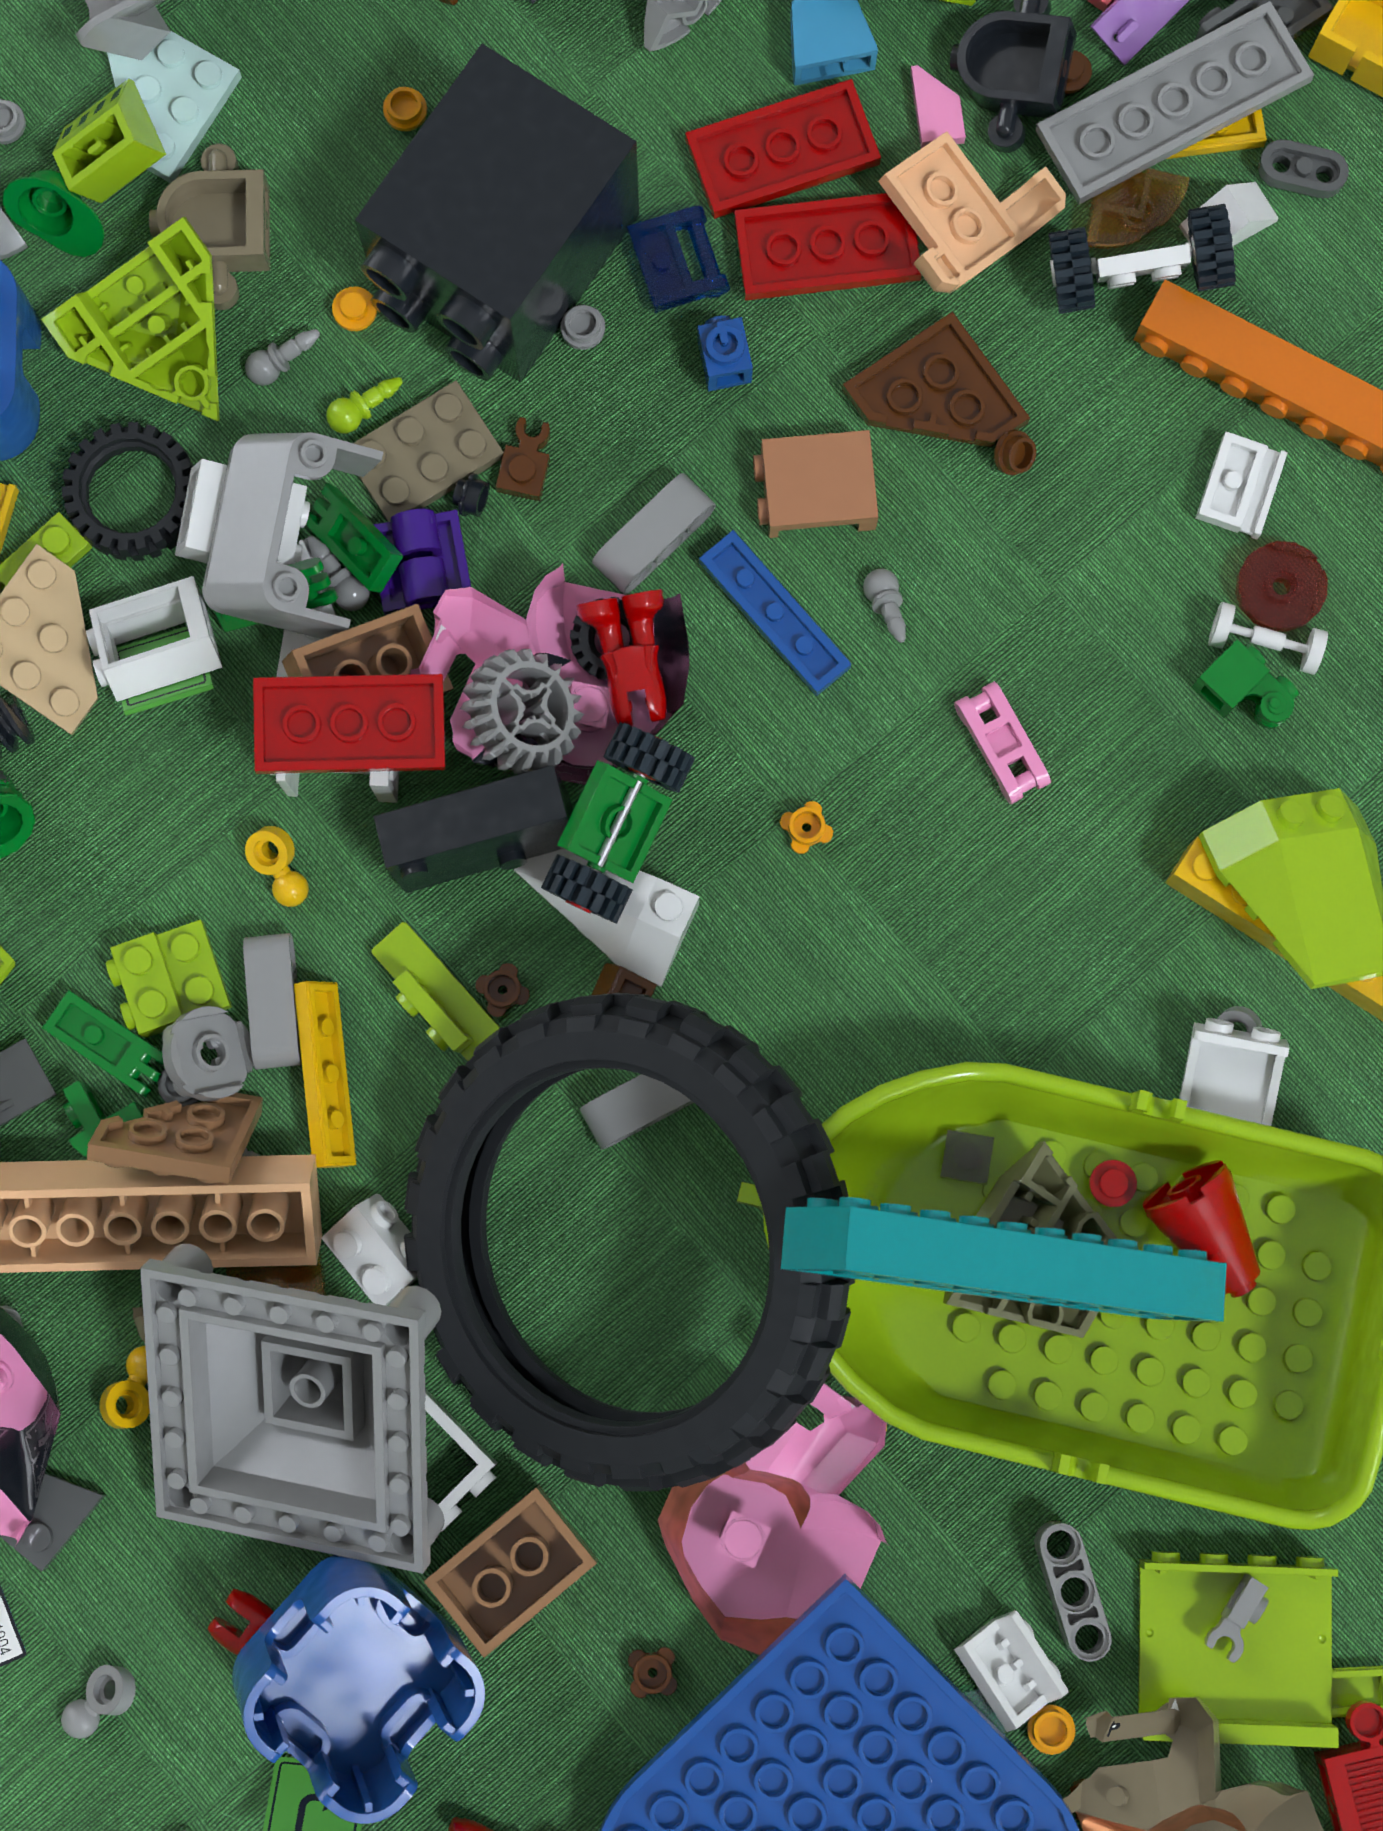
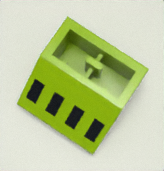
M128 78L64 127L52 154L69 191L103 203L164 157L166 152L135 82Z

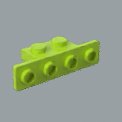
M405 922L400 923L372 949V954L395 979L393 983L401 991L395 996L397 1001L412 1017L420 1013L431 1025L426 1030V1033L442 1051L445 1052L450 1047L454 1052L461 1053L469 1061L474 1056L475 1048L500 1028L409 924Z

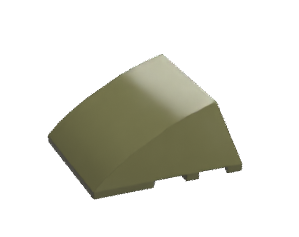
M1040 1141L999 1177L976 1215L978 1217L990 1218L989 1224H994V1228H997V1222H1017L1028 1224L1027 1229L1031 1230V1234H1035L1036 1227L1065 1230V1235L1068 1236L1069 1240L1072 1238V1233L1101 1235V1241H1104L1103 1245H1108V1239H1117L1099 1213L1093 1211L1078 1191V1185L1073 1178L1064 1172L1052 1156L1053 1151L1045 1141ZM946 1291L943 1303L1080 1338L1085 1336L1098 1312Z

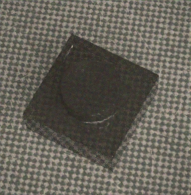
M948 1130L940 1177L987 1185L994 1137Z

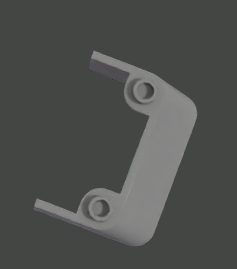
M312 432L259 433L241 437L234 444L229 454L202 587L203 597L207 605L212 610L221 614L320 639L349 629L351 619L306 608L309 595V585L306 577L298 569L277 563L294 476L306 480H318L326 476L331 469L364 477L382 461L383 451Z

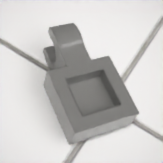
M1245 1574L1222 1611L1220 1621L1207 1633L1204 1644L1212 1649L1220 1637H1229L1232 1641V1648L1226 1658L1233 1663L1236 1662L1244 1650V1642L1240 1634L1241 1628L1244 1629L1248 1621L1255 1624L1260 1619L1269 1602V1599L1264 1597L1269 1587Z

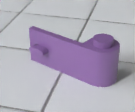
M1115 0L1090 27L1122 65H1126L1189 0Z

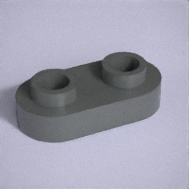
M1285 139L1276 140L1267 145L1258 162L1259 175L1269 186L1317 198H1330L1338 194L1349 175L1348 164L1338 152ZM1281 163L1286 167L1287 171L1278 172L1274 169L1273 164ZM1324 173L1329 177L1330 181L1321 182L1316 177V174Z

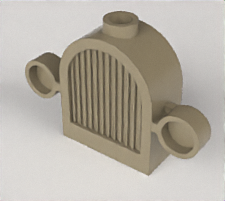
M213 144L206 148L201 156L203 171L184 174L165 188L159 199L157 210H150L149 227L151 236L156 237L182 217L187 218L212 255L214 309L227 310L233 307L239 299V287L235 278L229 272L270 271V187L263 169L239 170V164L234 151L227 145Z

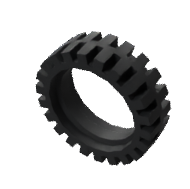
M128 422V427H123L120 423L111 424V430L108 432H104L100 428L93 432L95 437L89 442L85 438L78 445L80 452L78 454L72 452L68 459L70 468L64 469L62 477L65 482V486L62 487V497L65 501L66 512L80 535L91 546H94L99 552L107 556L112 554L116 559L125 561L127 557H131L134 561L145 560V555L150 554L153 558L161 556L162 549L168 547L172 550L177 546L176 540L179 535L190 471L194 465L184 449L172 436L165 431L161 433L154 426L147 424L146 428H144L138 422ZM127 451H144L159 457L170 468L175 480V498L168 513L155 526L140 532L120 533L104 526L94 516L89 504V485L96 470L109 458Z

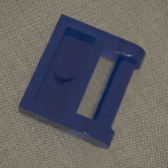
M702 206L688 207L627 226L628 235L654 313L703 298L720 297L731 289L727 276L721 274L704 225L707 222V217ZM688 230L704 279L692 281L676 231Z

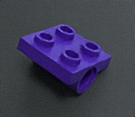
M411 509L393 515L390 518V522L374 524L404 556L380 593L384 615L415 604L419 605L420 610L435 608L445 590L472 587L457 510L435 513L431 509Z

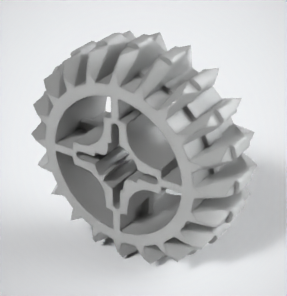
M509 649L498 656L493 655L489 657L481 667L473 671L470 675L473 682L467 684L463 690L470 700L464 702L460 709L471 716V719L466 721L462 727L469 730L474 729L476 737L473 738L470 745L479 746L482 744L485 747L482 760H491L497 757L498 770H506L512 767L514 774H523L551 765L555 766L561 762L562 756L569 754L575 748L572 740L578 738L582 731L574 723L580 721L584 714L574 709V704L579 702L581 695H571L568 688L571 686L574 678L562 679L559 675L562 664L555 663L548 667L547 654L533 656L531 649H522L518 652L514 649ZM506 678L522 681L529 685L530 689L525 690L517 683L512 685ZM520 733L527 739L533 738L539 745L526 744L514 736Z

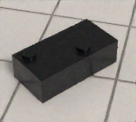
M554 765L379 814L374 816L385 867L405 893H409L497 867L503 870L515 869L525 865L529 858L563 849L557 846L570 819L573 808L565 785Z

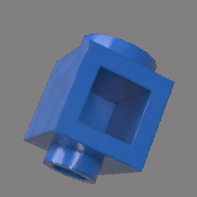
M725 315L716 316L705 321L704 325H699L697 328V342L708 392L752 383L753 366L742 317L731 319Z

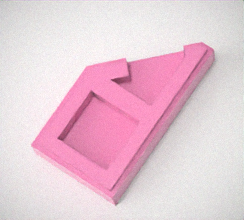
M918 65L911 66L910 77L921 149L946 131L956 144H964L966 135L960 96Z

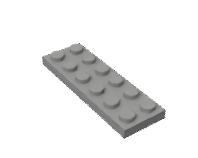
M1271 1L1037 123L1035 131L1079 205L1311 83L1314 73Z

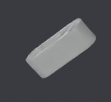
M681 473L670 481L605 543L594 556L592 564L626 595L647 578L708 519L714 511L716 504L684 473Z
M283 933L245 937L243 940V955L254 1068L258 1070L302 1065L294 984L298 983L292 934Z
M641 1074L588 1102L579 1110L600 1150H604L694 1102L663 1082Z
M1049 1521L1037 1530L1034 1543L1063 1642L1067 1649L1079 1659L1087 1662L1098 1661L1110 1650L1112 1643L1111 1632L1079 1532L1071 1525L1060 1521ZM1063 1530L1070 1539L1069 1549L1062 1556H1051L1047 1550L1048 1537L1055 1531ZM1077 1577L1081 1579L1084 1585L1083 1596L1075 1603L1064 1602L1061 1596L1063 1583L1069 1578ZM1084 1625H1094L1098 1631L1097 1643L1088 1650L1078 1649L1075 1641L1077 1631Z

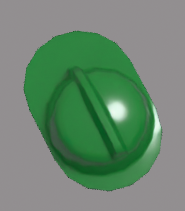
M40 170L31 173L29 177H20L11 181L5 188L3 205L6 213L20 227L73 256L87 257L96 254L102 247L105 233L100 219L94 210L82 201L81 195L68 190L61 172Z

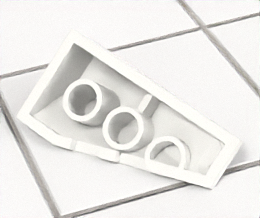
M565 849L529 858L525 865L514 869L525 882L566 917L577 930L592 941L615 965L622 966L662 987L698 909V895L640 870L634 883L606 871L604 875L633 889L616 924L593 913L584 912L541 888L557 854L587 866L588 861Z

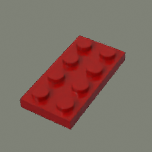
M852 79L685 132V141L714 219L734 213V210L746 209L878 166L881 162V155Z
M887 193L734 210L745 301L921 281L922 275L914 265V262L920 257L916 232Z
M443 674L253 678L254 760L256 774L445 770Z

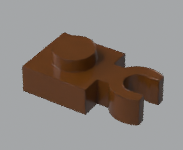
M520 417L516 424V436L519 447L505 446L496 483V491L498 493L541 501L550 463V454L539 452V450L544 448L549 442L550 427L549 423L543 422L541 433L536 437H530L525 434L527 427L526 418Z

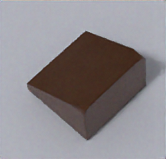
M607 963L604 965L591 995L628 993L652 997L657 984L622 966Z

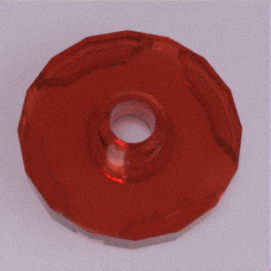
M1274 541L1258 548L1245 559L1236 576L1235 594L1241 610L1254 624L1274 631L1288 632L1305 626L1320 612L1327 598L1328 578L1325 570H1322L1321 565L1317 562L1318 558L1311 550L1295 542ZM1273 583H1283L1287 588V594H1277L1273 589Z

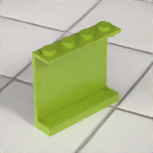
M1152 1551L1151 1560L1139 1559L1138 1713L1157 1711L1161 1706L1169 1702V1698L1199 1697L1219 1720L1220 1744L1339 1748V1728L1332 1724V1577H1338V1569L1324 1566V1557L1296 1556V1565L1277 1564V1556L1248 1554L1247 1563L1228 1562V1554L1199 1553V1561H1180V1552ZM1247 1574L1269 1587L1264 1597L1269 1599V1602L1262 1616L1255 1624L1248 1621L1245 1628H1241L1240 1634L1244 1642V1650L1241 1657L1233 1663L1226 1658L1232 1648V1641L1229 1637H1220L1212 1649L1204 1643L1207 1633L1218 1624L1222 1617V1611L1243 1576ZM1166 1734L1141 1737L1144 1741H1173Z

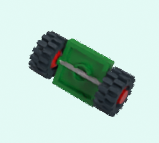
M619 722L603 757L616 766L630 772V774L627 775L615 767L597 760L557 846L588 861L587 866L557 854L541 886L543 890L560 897L566 903L616 924L633 889L604 874L608 871L621 879L634 883L673 799L647 786V783L650 781L667 790L679 793L695 760L693 756L682 751L679 747L671 745L669 742L653 734L646 733L639 728Z

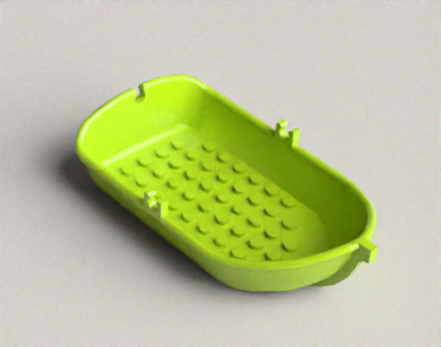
M962 1062L920 1070L876 1086L838 1108L822 1123L835 1150L834 1153L830 1154L837 1177L839 1181L845 1180L848 1196L869 1199L872 1206L879 1207V1211L881 1203L911 1206V1212H917L919 1217L920 1210L951 1212V1218H955L958 1223L959 1216H976L999 1177L1040 1141H1045L1053 1151L1052 1156L1064 1172L1073 1178L1078 1185V1191L1093 1211L1099 1213L1117 1239L1138 1241L1137 1246L1141 1251H1143L1144 1244L1172 1246L1174 1256H1178V1249L1147 1217L1142 1204L1152 1192L1166 1182H1169L1171 1187L1184 1180L1182 1173L1201 1164L1221 1160L1231 1170L1261 1271L1260 1275L1255 1279L1257 1285L1250 1292L1236 1298H1232L1230 1294H1225L1223 1322L1154 1320L1098 1312L1083 1338L943 1303L945 1291L855 1279V1283L849 1286L847 1307L851 1311L842 1346L835 1350L829 1364L830 1373L848 1393L885 1423L924 1441L1288 1529L1315 1530L1331 1527L1348 1518L1368 1498L1373 1490L1383 1456V1155L1357 1146L1188 1107V1101L1182 1099H1161L1153 1097V1093L1144 1090L1129 1093L1007 1063ZM1107 1160H1119L1126 1163L1136 1175L1137 1189L1133 1198L1128 1203L1119 1207H1108L1100 1204L1093 1197L1089 1188V1179L1093 1169L1098 1164ZM741 1182L737 1203L752 1206L763 1211L755 1185ZM763 1213L764 1233L769 1249L767 1226Z

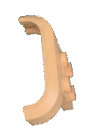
M947 131L885 173L878 181L928 248L914 262L915 267L933 291L952 293L1041 229L1065 208L1066 193L1048 168L1044 167L1009 197L999 202Z

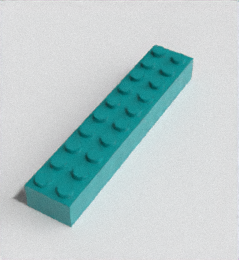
M840 1197L839 1206L838 1200L807 1198V1207H786L781 1269L1154 1320L1223 1322L1227 1264L1207 1261V1252L1178 1250V1256H1174L1172 1246L1144 1244L1143 1251H1141L1137 1246L1138 1241L1108 1239V1245H1103L1104 1241H1101V1235L1072 1233V1238L1069 1240L1063 1229L1036 1227L1035 1234H1031V1230L1027 1229L1028 1224L997 1222V1228H994V1224H989L990 1218L978 1216H959L958 1223L955 1218H951V1212L940 1210H920L919 1217L917 1212H911V1206L881 1203L879 1211V1207L871 1205V1200L854 1197Z

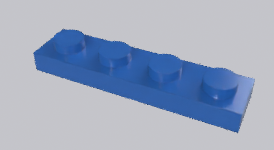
M734 530L699 558V564L816 697L851 668L850 661Z

